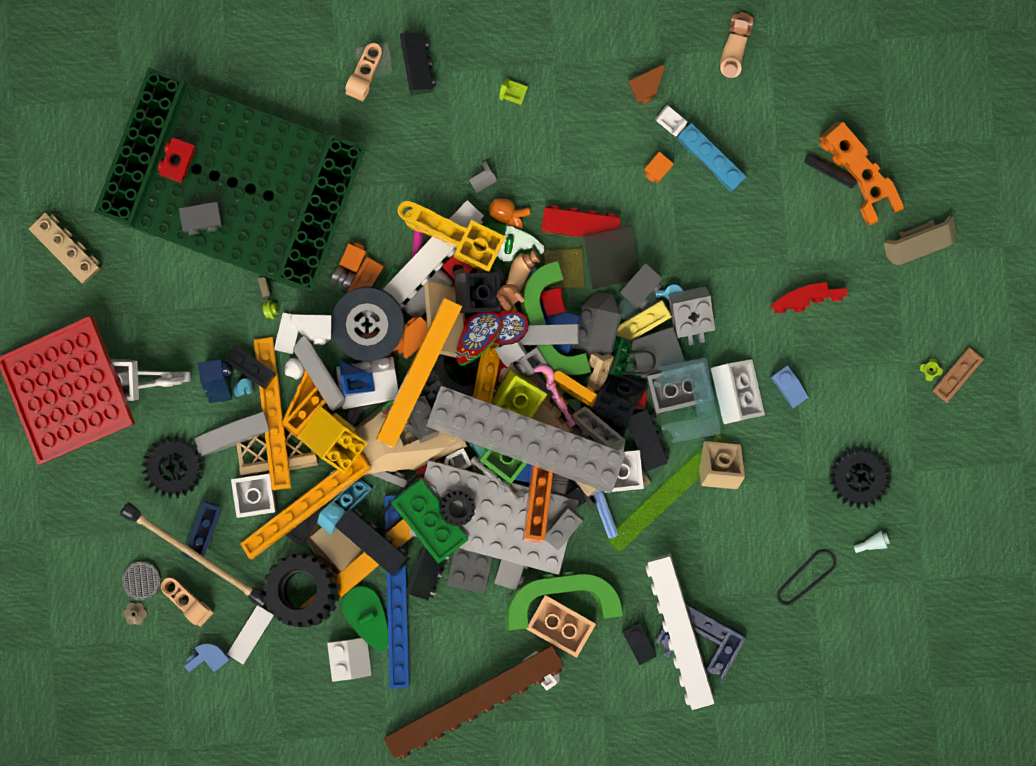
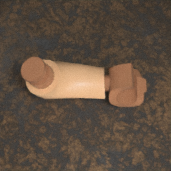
M740 12V14L732 16L729 31L735 32V34L729 35L720 61L721 72L728 78L737 77L741 72L744 49L748 39L744 35H751L754 18L748 16L747 13Z
M532 250L531 254L527 253L524 255L521 253L513 260L507 283L497 293L501 306L507 311H512L513 305L518 300L521 303L525 301L524 296L520 292L530 272L533 271L532 267L536 265L535 262H541L540 256L535 250Z

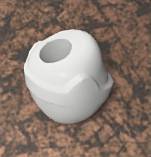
M296 358L289 359L285 366V375L294 379L301 378L305 372L302 363Z

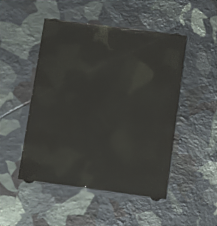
M631 225L582 236L593 289L630 281L640 270Z

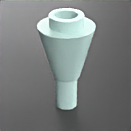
M881 530L865 542L854 545L856 553L867 549H887V544H890L887 533L883 534Z

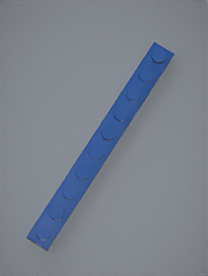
M384 496L385 508L396 496ZM393 505L385 513V528H390L401 518ZM405 565L397 576H392L386 571L390 689L409 688Z

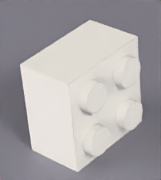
M270 474L231 479L237 518L277 512L274 490H271Z

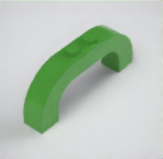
M558 261L539 268L526 280L522 288L521 294L524 296L525 301L520 302L521 313L527 318L529 325H546L539 299L544 287L560 283L563 280ZM531 345L532 349L537 348L547 362L546 365L551 367L554 374L556 371H561L568 377L574 378L591 372L586 353L567 357L558 353L553 345Z
M572 571L562 573V577H555V574L543 575L544 579L533 580L519 587L507 604L505 625L508 631L529 628L527 611L530 603L536 597L578 590L587 591L594 596L598 603L600 618H612L623 615L620 599L610 584L593 575H574Z

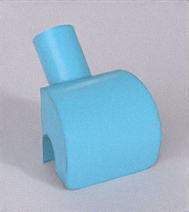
M672 284L666 290H658L656 297H666L669 300L668 294L682 292L683 289L679 285Z
M247 376L245 379L235 383L233 391L236 397L244 395V389L247 394L253 393L252 380Z

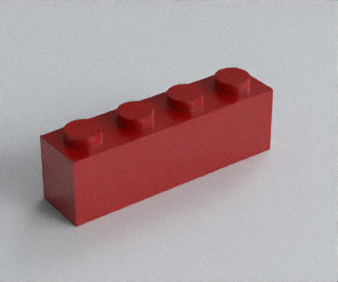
M549 205L548 208H544L541 232L617 243L621 218H617V214L606 213L605 216L598 215L596 211L587 210L586 213H580L579 209L568 208L565 211L560 210L559 206Z

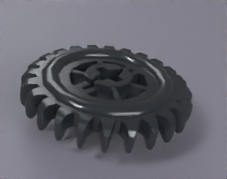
M169 436L166 437V442L159 439V446L152 443L154 450L147 449L150 456H143L148 462L141 464L147 467L146 470L142 471V474H148L144 481H151L148 488L155 486L154 493L161 490V497L168 493L169 499L172 498L174 493L176 498H180V492L187 496V489L193 492L192 485L199 486L196 479H203L199 472L205 470L199 467V465L204 463V461L198 460L202 454H195L198 447L191 449V441L185 444V438H182L178 442L177 436H174L173 441H171ZM174 453L181 455L183 458L180 460L175 459ZM167 455L168 460L164 463L161 462L162 458ZM184 459L187 464V471L182 470L181 462ZM171 462L177 465V468L174 469V472H172V470H168V466H171ZM159 464L163 465L164 473L162 475L159 470ZM184 472L185 476L179 480L178 474ZM166 474L171 476L172 481L166 480L164 476Z
M861 446L858 452L856 447H853L852 453L846 449V456L839 454L841 460H833L837 466L830 467L834 471V474H829V477L834 478L829 483L830 485H835L832 492L838 491L836 499L843 497L842 504L849 501L850 508L854 503H856L857 509H860L861 503H863L866 509L868 508V502L875 506L874 499L881 502L880 494L887 495L883 489L891 488L886 484L887 481L892 480V478L886 477L887 474L891 473V470H885L889 463L882 464L884 456L877 458L878 451L871 454V448L864 452V447ZM860 463L859 469L854 470L851 468V466ZM862 464L869 466L872 471L868 472L862 469ZM847 473H848L849 475H851V480H852V481H850V482H848V483H847V481H846V474H847ZM863 473V478L865 479V481L858 482V477L856 476V474ZM871 473L874 474L873 482L870 480ZM853 483L858 486V492L852 490L848 485ZM866 485L869 487L868 490L861 492V486Z

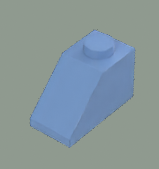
M788 365L770 377L792 408H795L808 398L799 380Z

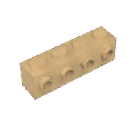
M44 213L29 230L85 285L101 270L98 266L100 262L93 255L89 257L84 252L86 248L79 241L75 243L71 239L72 233L67 228L62 229L58 225L60 221L53 214L49 216Z

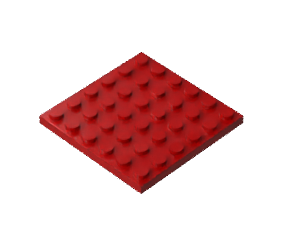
M88 316L0 356L1 372L38 465L136 424L94 316Z

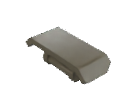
M948 216L945 222L935 225L933 220H930L926 224L905 232H899V240H886L884 243L887 258L893 264L901 265L951 246L956 239L954 217Z

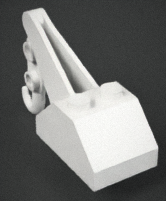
M111 359L127 401L139 400V389L153 386L168 387L191 381L190 371L138 370L137 361ZM138 374L161 375V378L155 381L138 383Z

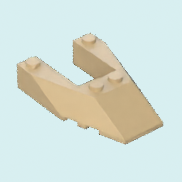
M385 401L355 427V432L368 443L361 452L372 468L366 474H376L385 471L396 472L397 470L404 469L414 470L428 464L429 460L435 461L467 447L465 440L443 432H439L438 437L420 443L406 429L408 424L411 423L410 421L406 422L395 447L377 440L376 437L387 416L383 414L382 408L390 401Z

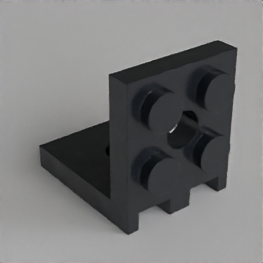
M610 374L597 395L592 412L624 438L632 414L645 394L648 385L628 375L618 377ZM606 418H610L613 423L608 422Z

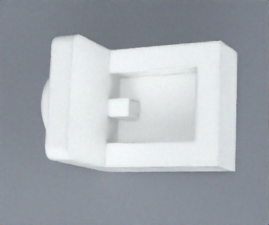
M668 105L664 107L655 119L674 136L680 135L686 129L688 122Z

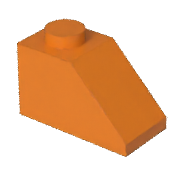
M421 316L419 318L413 317L407 323L408 327L405 330L404 357L406 360L419 350L428 331V325Z

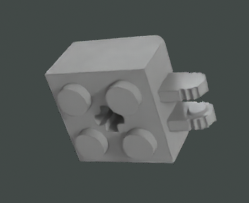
M701 287L668 294L672 324L677 337L686 336L688 345H693L692 335L698 334L700 343L705 342L704 332L715 330L711 296L707 288Z

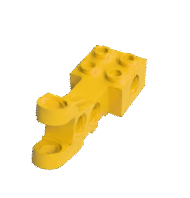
M404 201L398 207L399 216L409 228L417 232H423L457 248L453 256L454 258L484 273H489L505 241V236L473 220L470 221L467 228L462 227L411 201ZM406 207H412L413 209L408 210V211L405 213V216H404V215H403L404 209H405Z

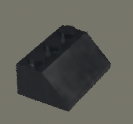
M401 33L400 39L410 95L433 92L432 87H435L436 83L434 75L430 76L429 68H433L431 56L427 57L426 49H430L428 38H424L423 33Z
M423 546L406 593L429 600V597L433 598L437 587L434 584L436 579H441L444 569L441 568L443 561L438 564L425 546ZM449 556L445 558L443 561L447 562Z

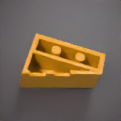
M306 370L282 422L284 428L298 440L297 436L320 406L325 410L329 407Z

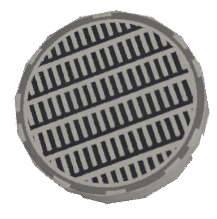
M148 562L133 563L126 568L122 575L124 591L128 596L137 600L151 598L160 587L161 577L159 571Z

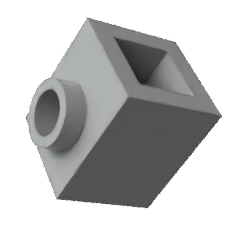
M537 348L529 350L525 356L516 360L517 369L525 376L535 373L534 369L537 366L547 364Z

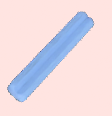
M599 490L593 497L608 538H614L618 536V532L603 491Z

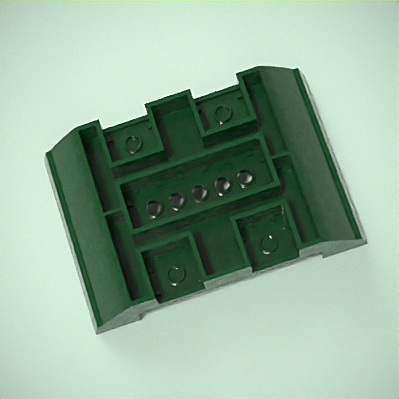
M148 67L94 212L139 232L178 244L223 263L235 265L280 284L312 293L366 147L332 134L328 136L189 85L185 80ZM172 138L196 147L183 184L162 177L158 170L161 159L164 160L166 152H164L168 141L171 142ZM178 155L173 156L171 159L173 165H177L181 161ZM195 164L202 166V171L198 175L192 173V167ZM218 171L220 173L219 180L211 181L210 173ZM232 177L238 180V185L235 188H230L227 184L228 180ZM249 184L256 186V192L252 195L247 194L245 190ZM272 191L274 193L273 200H264V193ZM213 202L219 203L223 227H218V231L207 232V229L200 230V234L188 235V233L182 231L179 208Z

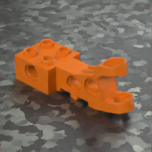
M835 122L818 137L821 141L819 143L826 152L829 150L833 155L832 160L838 166H845L857 180L864 198V202L859 210L868 226L878 222L872 203L884 197L888 198L894 210L893 213L904 209L893 182L888 177H883L878 172L881 168L876 163H871L865 157L868 155V150L844 122ZM840 142L843 143V148H842V150L840 149V146H839V145H840ZM865 169H867L870 172V176L867 180H865L862 177V173ZM874 186L878 190V194L875 197L870 194V190Z

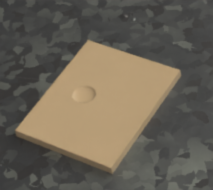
M320 528L310 537L340 572L364 552L338 529L330 535L326 530Z

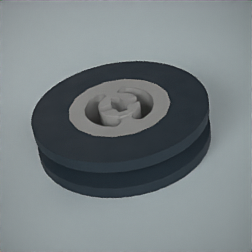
M359 287L349 291L338 301L331 315V333L336 345L349 357L361 361H374L387 356L397 347L404 333L405 318L400 304L390 293L377 287ZM369 310L379 316V321L373 315L369 316V322L373 323L369 327V333L376 327H379L380 332L373 337H364L356 331L355 327H359L363 333L366 332V325H363L366 321V315L360 320L355 318L359 312Z

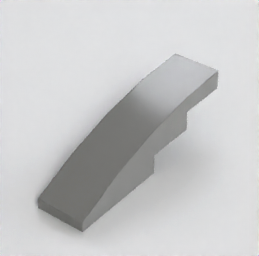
M261 412L196 437L195 442L198 452L202 454L200 457L236 446L237 443L253 439L254 436L269 432L270 429L265 413Z

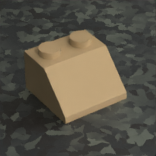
M704 441L699 468L701 486L729 489L739 488L745 478L741 445Z

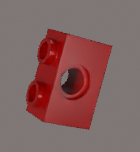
M172 138L171 142L168 141L164 150L166 152L165 159H161L159 163V174L162 177L183 184L196 147ZM180 156V163L173 165L171 163L172 157Z

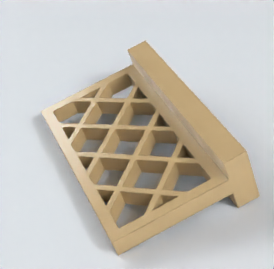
M290 433L285 439L286 445L294 450L288 457L289 470L317 466L318 459L315 452L311 450L312 453L303 454L298 450L303 444L302 441H300L296 448L287 443L292 436ZM259 435L254 436L247 447L242 445L241 442L236 444L242 478L270 474L268 460L265 461L260 457L266 449V444L258 439ZM255 441L264 446L258 455L250 450ZM247 452L256 457L250 464H244L243 457Z

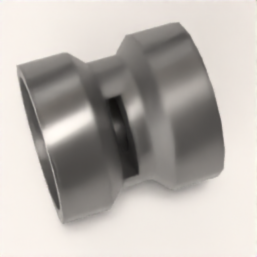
M339 265L330 282L335 285H341V288L347 291L356 275L352 272L347 273L345 268Z

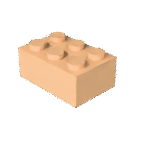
M545 595L528 624L529 628L526 629L577 658L596 623Z

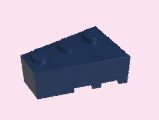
M221 359L198 363L200 383L203 390H207L206 397H208L209 404L232 400L229 377H232L231 366Z

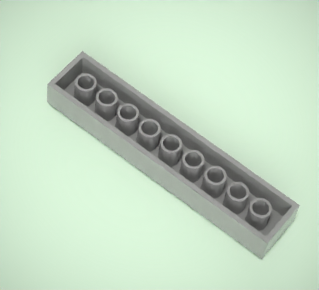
M443 386L438 391L426 427L607 493H611L614 489L626 454Z

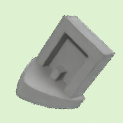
M486 161L481 163L485 171L469 180L476 193L497 182Z
M520 341L512 345H498L495 347L498 356L507 367L527 354Z

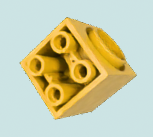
M321 406L297 436L321 459L344 474L368 444L355 432L356 428L337 413L332 415Z

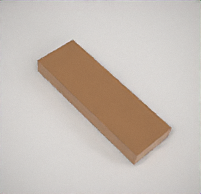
M968 347L933 388L932 392L945 403H948L984 359Z

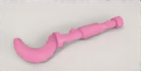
M547 365L537 366L534 372H543L547 375L546 388L554 394L552 398L556 399L555 402L560 411L565 415L568 426H574L576 424L574 419L569 415L565 402L554 387L556 384L554 383L553 370Z

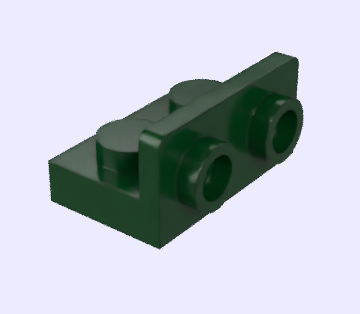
M616 336L613 352L611 353L614 359L609 374L622 377L627 367L628 355L632 351V340Z

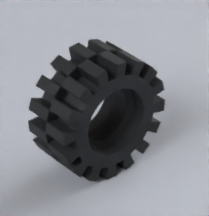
M453 491L444 495L445 497L441 499V504H439V514L442 516V520H445L448 525L452 526L465 525L472 520V517L475 515L474 509H476V506H474L475 502L470 498L469 494L463 491ZM454 501H460L464 505V512L460 516H454L450 511V506Z

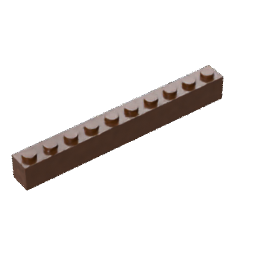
M551 645L387 735L383 739L393 758L400 757V759H403L411 754L410 750L414 748L420 750L427 746L426 742L433 738L436 741L444 736L443 732L449 729L452 732L460 728L461 722L467 720L469 723L478 718L477 714L481 711L487 713L495 708L494 704L498 702L504 704L511 700V695L517 692L520 695L529 690L527 686L533 683L536 686L544 682L545 676L549 674L552 677L562 672L561 668L564 666V663L555 646Z

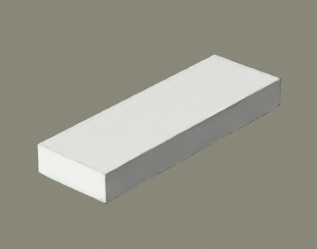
M257 606L227 655L244 664L274 614Z

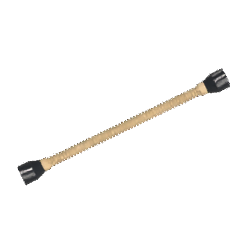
M130 502L125 504L120 512L122 517L138 524H143V526L149 528V530L170 544L172 543V545L176 546V548L178 547L182 552L184 551L194 560L200 562L223 579L225 578V580L229 581V583L231 582L235 587L237 586L241 591L243 590V593L249 597L252 603L259 607L264 605L263 597L266 596L264 591L244 584L162 528H158L156 524L154 525V523L146 519L136 506Z

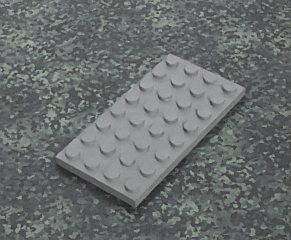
M432 460L428 461L423 481L440 503L441 499L445 497L444 495L453 491L466 492L475 502L474 506H476V509H474L475 515L472 517V520L465 525L459 526L469 539L459 548L559 575L568 540L559 550L555 549L546 540L542 544L522 541L529 486L515 482L510 484L512 490L525 499L523 503H517L508 495V492L502 491L500 485L489 479L485 474ZM550 492L546 531L568 505L576 511L579 499ZM454 501L450 506L451 513L454 516L462 515L464 505L460 501ZM410 529L409 535L416 536Z

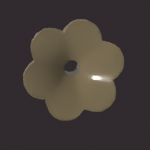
M131 602L127 604V609L123 611V616L129 625L134 623L141 625L143 619L147 617V611L144 610L142 603L135 604Z

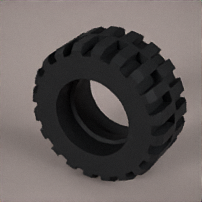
M439 354L421 391L425 395L426 400L430 401L433 406L441 386L473 397L481 355L471 363L461 366L458 364L457 358ZM444 364L448 365L455 372L459 384L450 379L445 371Z
M305 553L289 554L286 558L277 560L278 564L271 566L270 571L272 572L270 575L266 574L264 579L267 580V586L263 585V591H266V596L263 598L264 602L269 604L267 607L269 612L274 613V618L282 621L283 624L294 627H311L312 625L321 624L323 619L327 620L330 617L329 613L335 611L337 607L335 602L340 599V595H337V590H341L340 584L336 581L338 576L337 573H333V567L327 564L326 560ZM306 572L315 579L317 594L314 601L308 607L299 609L292 606L289 602L287 586L295 574Z

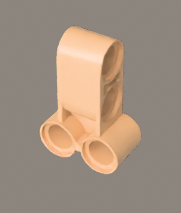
M371 43L365 48L354 74L350 76L345 88L346 95L364 102L370 89L369 85L382 59V49L378 44ZM372 50H375L379 54L377 57L373 58L370 57L368 53ZM367 67L371 72L365 75L360 70Z
M167 578L162 582L161 589L163 593L184 612V616L194 625L201 627L213 615L214 612L204 602H200L178 580ZM174 582L176 586L175 590L173 592H169L168 587L171 583ZM187 595L189 602L183 605L182 598Z

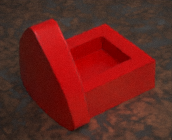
M560 288L540 295L548 318L567 312L562 296L563 292Z

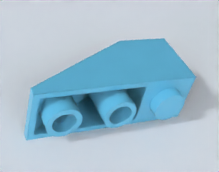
M359 478L320 512L317 524L332 535L337 530L335 525L349 508L355 510L372 488Z

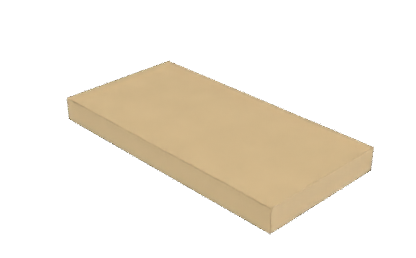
M430 281L424 284L428 329L443 298L456 303L454 287ZM462 313L458 314L440 354L457 358V346L464 329Z

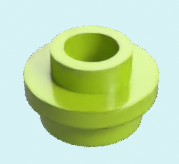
M268 300L267 303L263 304V312L266 318L275 319L279 313L277 304L272 300Z

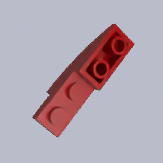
M827 282L804 286L778 299L770 306V310H775V313H786V309H794V312H803L805 308L810 307L809 300H812V303H822L824 299L830 298L831 302L843 301V298L848 296L847 288L828 290Z

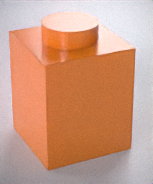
M659 152L644 169L646 173L644 176L652 183L654 181L659 183L674 164Z
M355 242L353 245L348 243L339 265L358 273L367 254L363 250L364 246Z

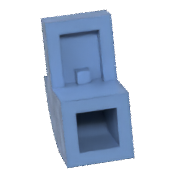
M205 643L195 648L199 655L197 656L194 653L186 660L188 664L184 667L188 672H191L205 661L212 671L216 672L231 659L220 646L213 643Z

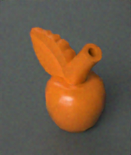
M498 198L491 202L489 215L498 222L506 223V225L522 230L523 224L519 217L530 215V209L514 210L515 205L511 200Z

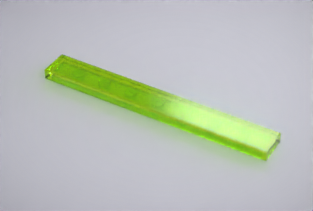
M719 433L710 441L727 443ZM702 449L617 528L618 536L614 538L607 537L608 541L619 552L700 478L699 468Z

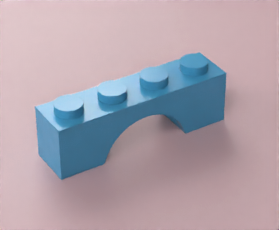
M692 123L678 136L677 140L690 153L700 159L713 172L717 180L730 192L746 178Z

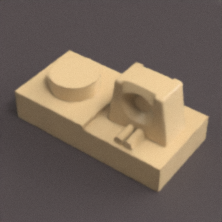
M598 353L591 354L588 363L594 370L588 377L586 388L591 387L595 390L594 392L602 389L614 356L611 354L604 356Z

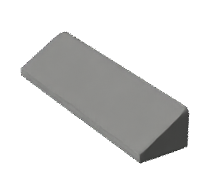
M303 336L294 346L293 351L330 410L334 411L344 405L345 397L307 337Z

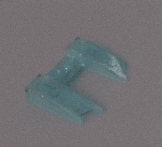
M707 358L658 367L657 370H661L659 381H654L653 387L690 381L697 419L661 425L663 431L668 429L674 437L671 442L676 443L721 434Z

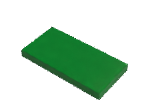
M419 479L390 502L438 564L469 540L459 526L448 525L445 520H442V516L439 514V504L441 503L422 479Z

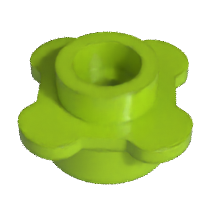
M934 358L920 366V371L924 372L927 381H932L935 376H940L943 372Z

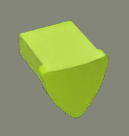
M506 78L501 85L499 100L503 101L505 99L522 105L528 86Z

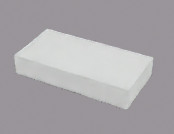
M283 313L274 347L276 351L289 354L294 353L293 348L299 331L290 323L292 314Z

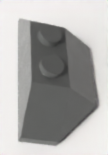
M596 292L582 306L579 322V344H573L576 356L586 353L589 362L593 353L604 356L613 352L621 319V312L615 300V295Z

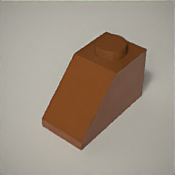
M664 65L628 82L637 104L643 103L645 105L654 100L653 97L656 95L665 69Z

